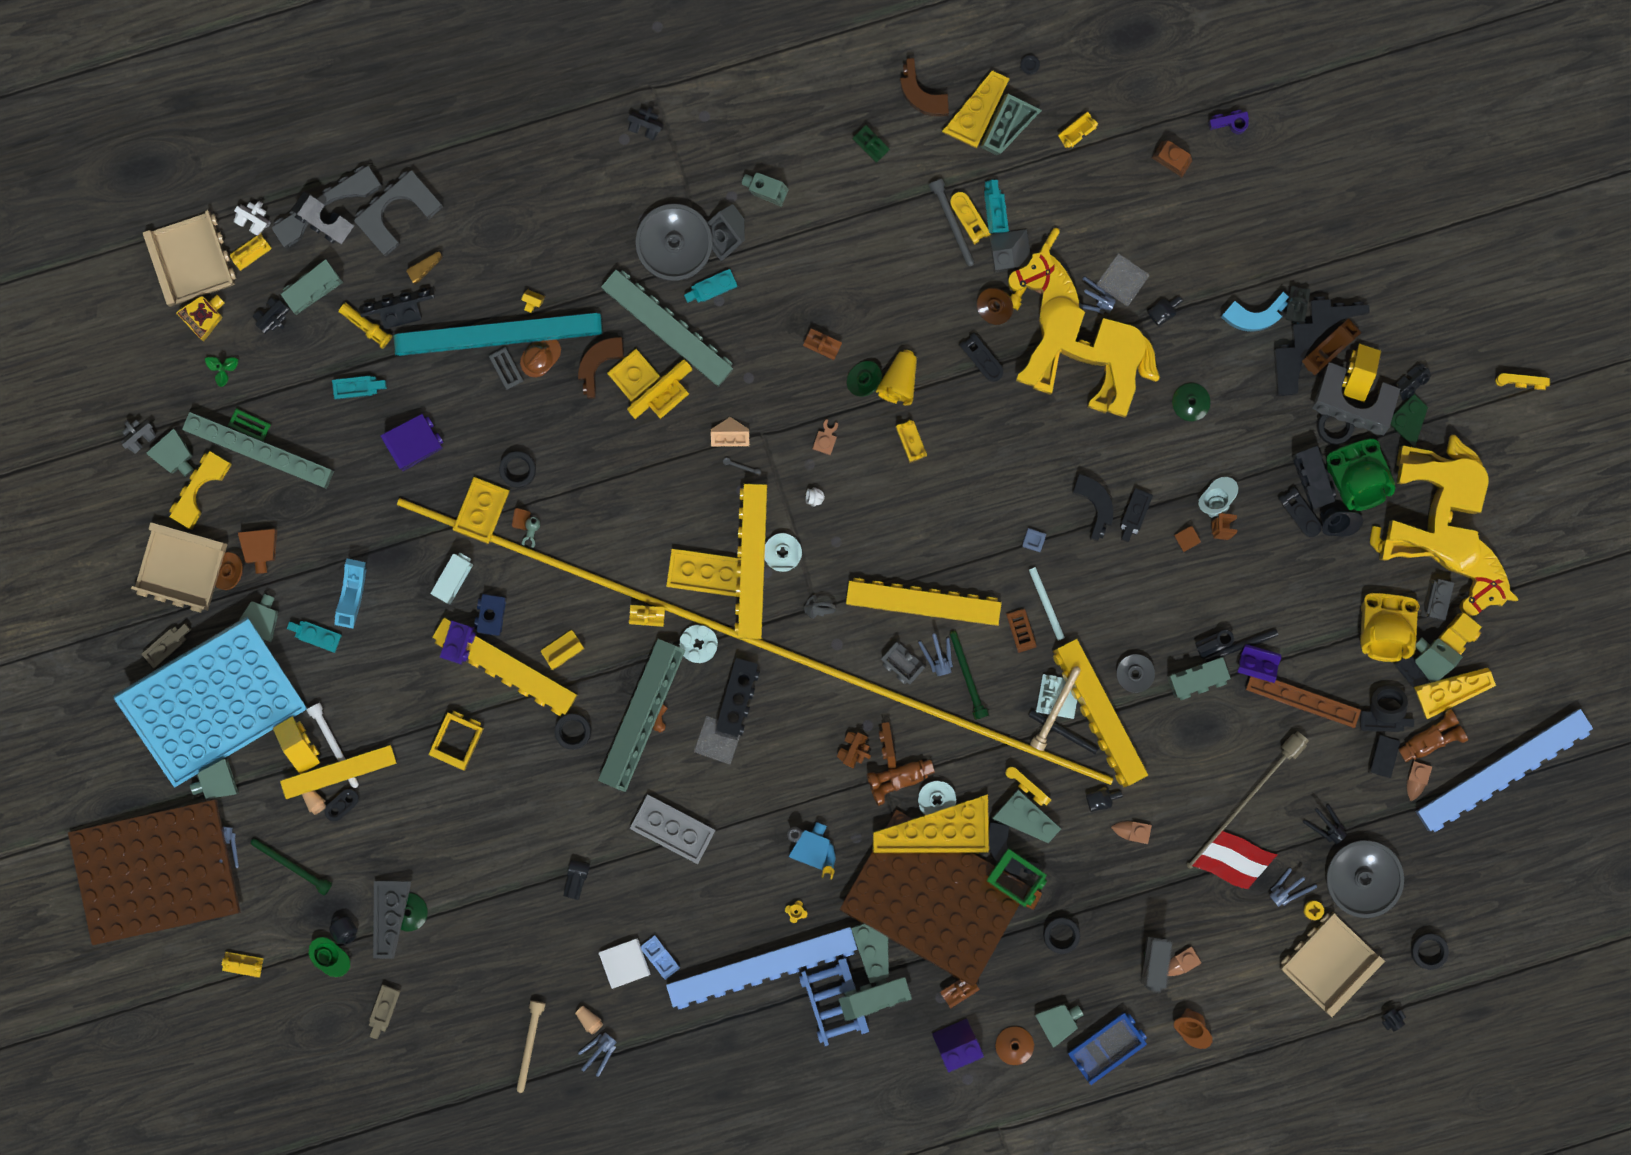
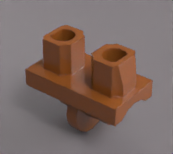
M810 329L803 346L835 360L842 342L814 329Z
M848 732L845 741L852 745L849 751L841 748L837 757L843 761V764L853 769L856 762L862 764L864 757L870 759L871 755L867 754L870 746L865 745L868 737L858 732L857 734Z
M959 979L940 993L951 1009L980 989L976 984L972 987Z

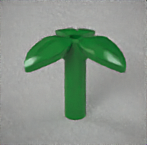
M216 357L205 358V363L211 371H219L215 376V382L219 387H223L228 382L229 377L225 371L236 369L238 365L237 358L229 357L224 361L223 365Z

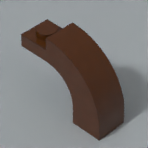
M914 58L907 59L906 64H903V74L907 78H900V85L908 103L925 115L934 117L948 116V94L930 95L922 91L916 82Z
M1347 319L1315 348L1302 363L1315 376L1361 334V331L1350 319Z
M622 337L600 341L592 346L584 355L580 363L578 379L579 381L586 380V383H583V394L587 395L588 399H596L595 372L599 365L610 359L624 358Z

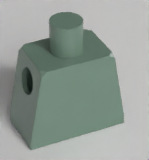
M757 172L754 177L745 174L742 180V185L749 187V191L754 196L782 207L789 190L783 182Z
M175 429L170 431L147 452L148 456L172 474L179 470L186 477L194 470L187 462L193 455Z
M264 594L260 604L253 601L250 602L240 620L248 616L261 638L272 642L278 611L271 609L275 598Z
M1421 637L1416 642V648L1421 653L1415 659V662L1430 682L1439 681L1455 668L1463 658L1440 639H1436L1429 644Z
M228 759L221 760L197 773L199 781L190 784L193 795L203 792L206 799L239 794Z
M1061 1004L1038 1012L1035 1016L1052 1047H1055L1077 1029L1074 1020L1082 1017L1083 1013L1078 1005L1068 1010L1065 1004Z

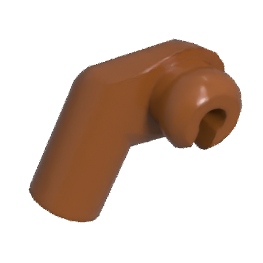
M662 705L653 726L654 731L659 733L663 732L666 728L662 721V716L668 708Z

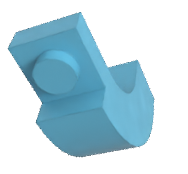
M1283 292L1267 310L1260 313L1249 312L1234 301L1221 318L1239 330L1260 331L1272 326L1282 317L1277 310L1281 312L1287 306L1288 302L1286 300L1289 296Z
M346 559L341 596L335 612V625L354 628L364 589L366 562Z

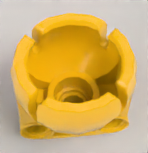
M1382 593L1366 595L1361 606L1360 644L1362 652L1374 660L1383 662L1400 661L1401 657L1404 659L1410 658L1416 650L1417 617L1420 607L1418 601L1405 596ZM1367 603H1371V604H1373L1375 607H1371V606H1369Z

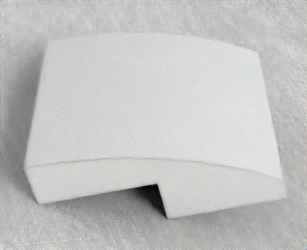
M638 938L599 952L612 989L651 975Z

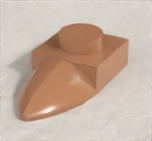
M1413 761L1407 780V793L1410 801L1419 797L1428 784L1432 770L1431 766Z
M1124 821L1114 824L1111 828L1124 839L1148 844L1152 825Z
M1192 947L1187 948L1170 960L1168 976L1186 973L1201 964Z

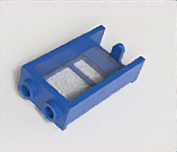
M1122 1012L1067 1052L1090 1085L1147 1045L1144 1041L1147 1037L1141 1029L1137 1031L1133 1026L1136 1022L1130 1014L1125 1015Z

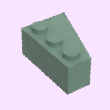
M324 260L309 273L302 275L295 284L286 286L281 295L293 313L297 315L338 287L343 281L327 260Z
M1223 657L1167 676L1174 698H1180V701L1191 697L1190 693L1197 691L1198 694L1209 691L1208 687L1216 685V688L1227 684L1226 680L1231 679Z
M865 924L852 927L851 930L870 983L889 977L888 937Z
M905 977L887 981L885 978L876 981L874 986H871V984L861 986V991L856 992V989L845 992V996L839 998L845 1021L874 1013L888 1006H894L899 1002L912 1000Z

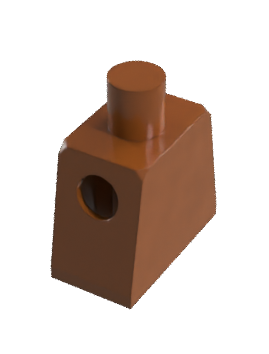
M1168 140L1162 141L1152 156V159L1180 177L1184 175L1192 162V157L1188 152Z
M270 529L238 533L245 562L248 564L255 563L256 574L267 573L266 562L275 561L277 530Z

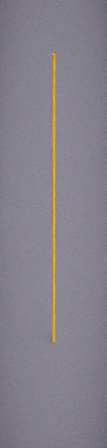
M401 498L397 502L398 506L452 527L455 525V519ZM496 535L491 537L490 542L650 605L665 607V610L738 639V634H735V629ZM740 639L1109 785L1112 784L1113 778L1049 752L1038 750L1031 745L761 639Z

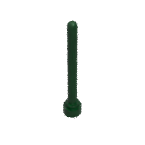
M951 631L949 635L974 705V712L972 713L974 719L978 720L989 716L988 710L981 704L957 632Z
M251 840L252 846L315 885L318 893L325 896L330 890L332 882L327 879H318L259 840Z

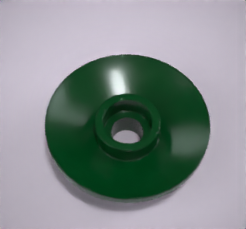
M864 361L854 366L847 377L848 390L858 397H864L873 393L882 380L880 367L871 361Z
M1188 383L1179 387L1172 399L1175 413L1185 421L1200 420L1208 413L1211 404L1210 396L1206 389L1195 383ZM1190 398L1195 399V405L1189 404Z
M409 893L405 910L410 909L411 915L406 916L404 914L401 926L402 931L408 932L419 929L425 923L428 915L425 901L420 896Z

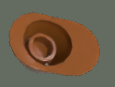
M557 340L533 342L521 357L520 364L524 373L536 378L547 373L560 357L561 347Z
M1187 1008L1181 1017L1175 1020L1174 1028L1190 1046L1205 1049L1212 1044V1036L1205 1027V1019L1200 1013Z

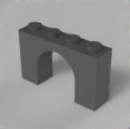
M412 170L409 173L407 171L398 178L400 181L395 185H389L384 190L385 194L380 198L378 196L369 203L370 207L366 210H360L355 215L356 219L354 222L385 257L400 245L386 229L383 222L384 210L391 202L397 199L410 200L416 204L428 219L443 208L441 203Z
M1329 362L1323 371L1312 409L1320 414L1330 415L1339 421H1346L1355 427L1365 428L1374 434L1384 436L1390 427L1400 389L1382 383L1376 392L1372 407L1367 409L1355 408L1348 404L1342 395V384L1347 369Z
M1147 936L1141 983L1150 991L1161 992V988L1166 989L1172 942L1167 941V939Z

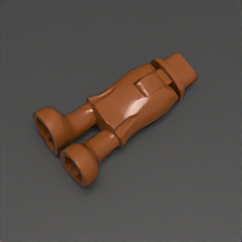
M1452 709L1445 712L1444 719L1439 723L1433 724L1429 729L1416 734L1408 742H1405L1403 747L1398 749L1405 762L1425 757L1436 749L1445 747V744L1456 740L1461 743L1468 741L1460 725L1443 736L1440 733L1459 724Z
M930 759L924 762L919 760L895 769H888L885 772L867 773V779L875 802L880 806L885 803V795L894 790L897 792L901 788L915 785L924 780V778L927 779V775L933 774L935 771Z

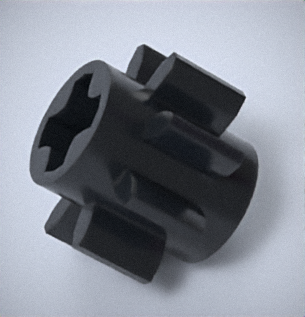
M1392 1008L1382 1015L1385 1019L1382 1021V1024L1387 1030L1391 1028L1395 1032L1405 1025L1403 1019L1406 1016L1400 1009L1396 1011L1395 1008Z

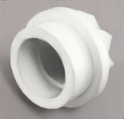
M816 487L807 489L806 504H811L813 507L822 504L825 498L823 492Z

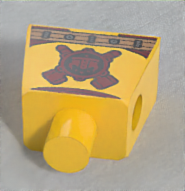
M218 295L209 302L205 297L201 296L180 309L177 314L202 341H205L222 319L217 310L225 302Z

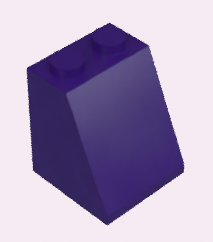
M423 414L381 435L393 459L403 472L443 449L441 446L444 443L438 433L434 434L431 429L434 426L429 417L425 418Z
M967 1018L932 1033L948 1072L984 1057Z

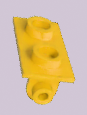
M1087 111L1058 134L1065 148H1073L1076 143L1083 139V135L1087 136L1090 132L1096 130L1098 123L1095 119H1092Z
M260 233L229 256L241 271L270 251L271 247Z
M225 952V957L222 960V971L260 977L264 958Z

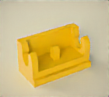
M910 420L895 427L909 463L927 456L914 421Z

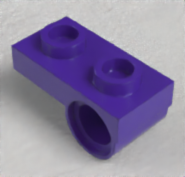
M1242 110L1233 111L1230 116L1225 117L1223 114L1215 115L1208 122L1209 129L1213 130L1229 126L1234 134H1242L1249 125L1248 113H1242ZM1241 120L1244 123V128H1236L1234 121Z

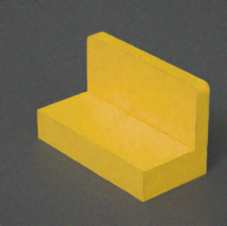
M570 630L542 649L541 653L550 668L554 670L585 648L575 633Z

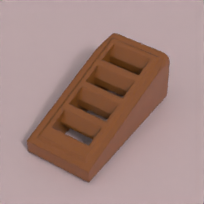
M1025 608L1006 614L1018 653L1036 648ZM1022 616H1023V618H1024L1023 620H1020V621H1017V622H1013V621H1012L1013 619H1016V618H1019V617H1022ZM1026 624V627L1015 630V627ZM1028 632L1027 635L1017 637L1018 634ZM1029 639H1030L1029 642H1026V643H1023V644H1019V642L1026 641V640H1029Z

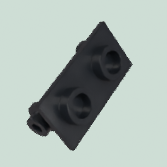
M1422 363L1420 365L1417 364L1407 373L1412 379L1408 380L1404 376L1395 384V387L1400 389L1399 394L1402 401L1412 397L1417 388L1425 385L1430 380V370Z

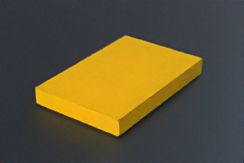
M474 477L453 531L489 544L510 490Z

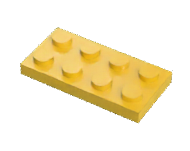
M672 549L666 587L740 597L736 596V584H740V577H737V565H741V559Z

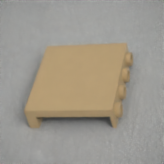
M208 210L205 211V214L152 232L150 230L143 232L166 304L169 307L235 285V272L233 268H229L228 261H230L228 252L227 250L223 251L221 245L224 243L221 232L217 233L215 227L218 225L217 219Z
M150 523L148 530H151L147 548L135 587L132 586L131 589L137 590L136 594L147 597L148 594L155 596L154 600L165 602L168 599L172 600V605L183 608L184 604L191 606L190 610L201 613L202 609L208 611L227 544Z
M1332 912L1331 914L1327 913L1320 920L1322 924L1317 929L1314 927L1307 934L1308 938L1304 943L1300 941L1294 947L1295 952L1291 956L1287 955L1280 962L1282 964L1280 969L1330 1017H1333L1385 962Z

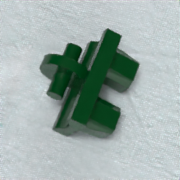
M866 125L852 138L875 163H878L890 151Z

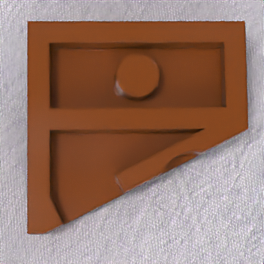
M889 722L882 723V731H879L880 742L885 744V748H882L883 759H887L888 769H895L896 762Z

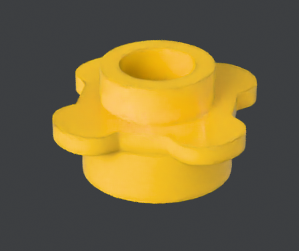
M796 901L795 904L788 905L785 908V912L789 914L790 922L792 923L807 917V911H804L801 901Z

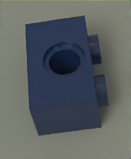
M482 594V598H478L477 609L480 610L479 617L475 618L474 623L477 633L501 636L507 598ZM493 610L495 613L494 619L486 620L485 612Z

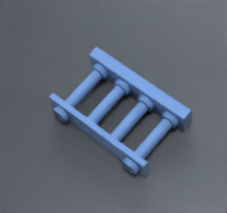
M845 957L838 959L839 964L834 968L809 976L806 975L804 970L801 971L802 976L799 977L802 988H807L820 1029L817 1032L820 1043L824 1042L825 1046L829 1045L828 1038L853 1030H861L862 1034L869 1032L864 1016L853 1020L854 1022L824 1031L821 1020L842 1014L843 1011L841 1006L819 1013L815 1003L855 989ZM837 974L839 976L843 975L845 982L841 986L816 994L812 993L810 983Z

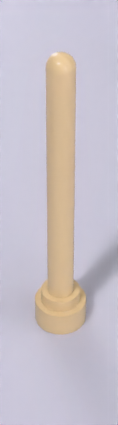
M1079 667L1073 668L1040 734L1033 737L1030 745L1034 748L1044 751L1047 745L1046 737L1080 673Z
M531 1000L529 1005L532 1015L517 1085L519 1093H522L525 1089L538 1019L545 1009L546 1003Z

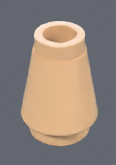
M315 790L302 794L309 812H312L314 815L326 808L325 800Z
M584 1006L575 1013L587 1033L590 1032L593 1035L603 1026L601 1019Z

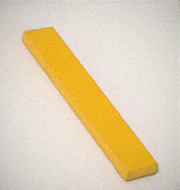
M390 745L282 780L280 783L285 798L289 799L397 763Z

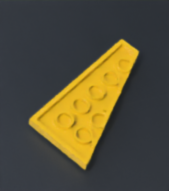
M988 794L873 833V853H988Z

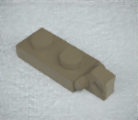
M184 624L179 629L176 627L169 629L145 650L142 656L155 669L187 640L184 636L191 631V628Z
M382 985L369 1020V1026L373 1027L370 1034L371 1038L378 1039L381 1030L385 1032L388 1028L401 992L400 990Z

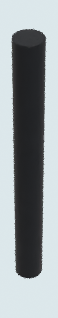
M1276 629L1236 643L1205 656V661L1207 663L1242 650L1246 644L1253 646L1277 637L1278 632Z
M1031 710L1029 717L1043 725L1047 720L1046 717L1034 710ZM1055 722L1053 723L1051 730L1096 754L1099 749L1097 746Z

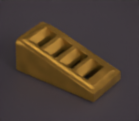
M440 252L407 269L406 272L414 285L443 258Z

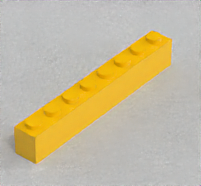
M744 484V488H740V500H743V508H739V519H743L742 527L738 528V538H742V546H738L737 557H741V565H737V577H740V584H736V596H740V602L736 604L735 615H739V623H735V634H738V639H762L767 485Z
M853 578V581H849L846 605L995 626L999 625L1002 602H997L998 598L986 597V600H981L978 595L967 594V597H959L960 593L948 591V595L940 594L941 590L929 589V592L921 591V587L910 586V589H903V585L893 583L889 587L883 586L884 582L872 581V584L864 583V579Z
M443 618L432 637L436 639L435 644L442 648L451 621ZM475 636L473 644L469 643L467 649L470 651L468 657L469 664L476 668L479 665L486 669L484 672L492 677L498 675L503 678L501 680L502 683L509 687L512 684L519 688L518 692L526 697L529 694L534 696L536 703L543 707L545 704L551 706V711L559 716L562 713L567 715L578 696L577 694Z
M1075 639L1052 651L1054 654L1053 659L1058 666L1060 665L1065 681H1067L1074 667L1080 668V673L1072 686L1071 693L1081 705L1080 711L1083 716L1087 717L1091 732L1096 734L1100 749L1105 751L1109 766L1114 768L1117 774L1115 775L1117 782L1124 788L1148 776L1078 640Z

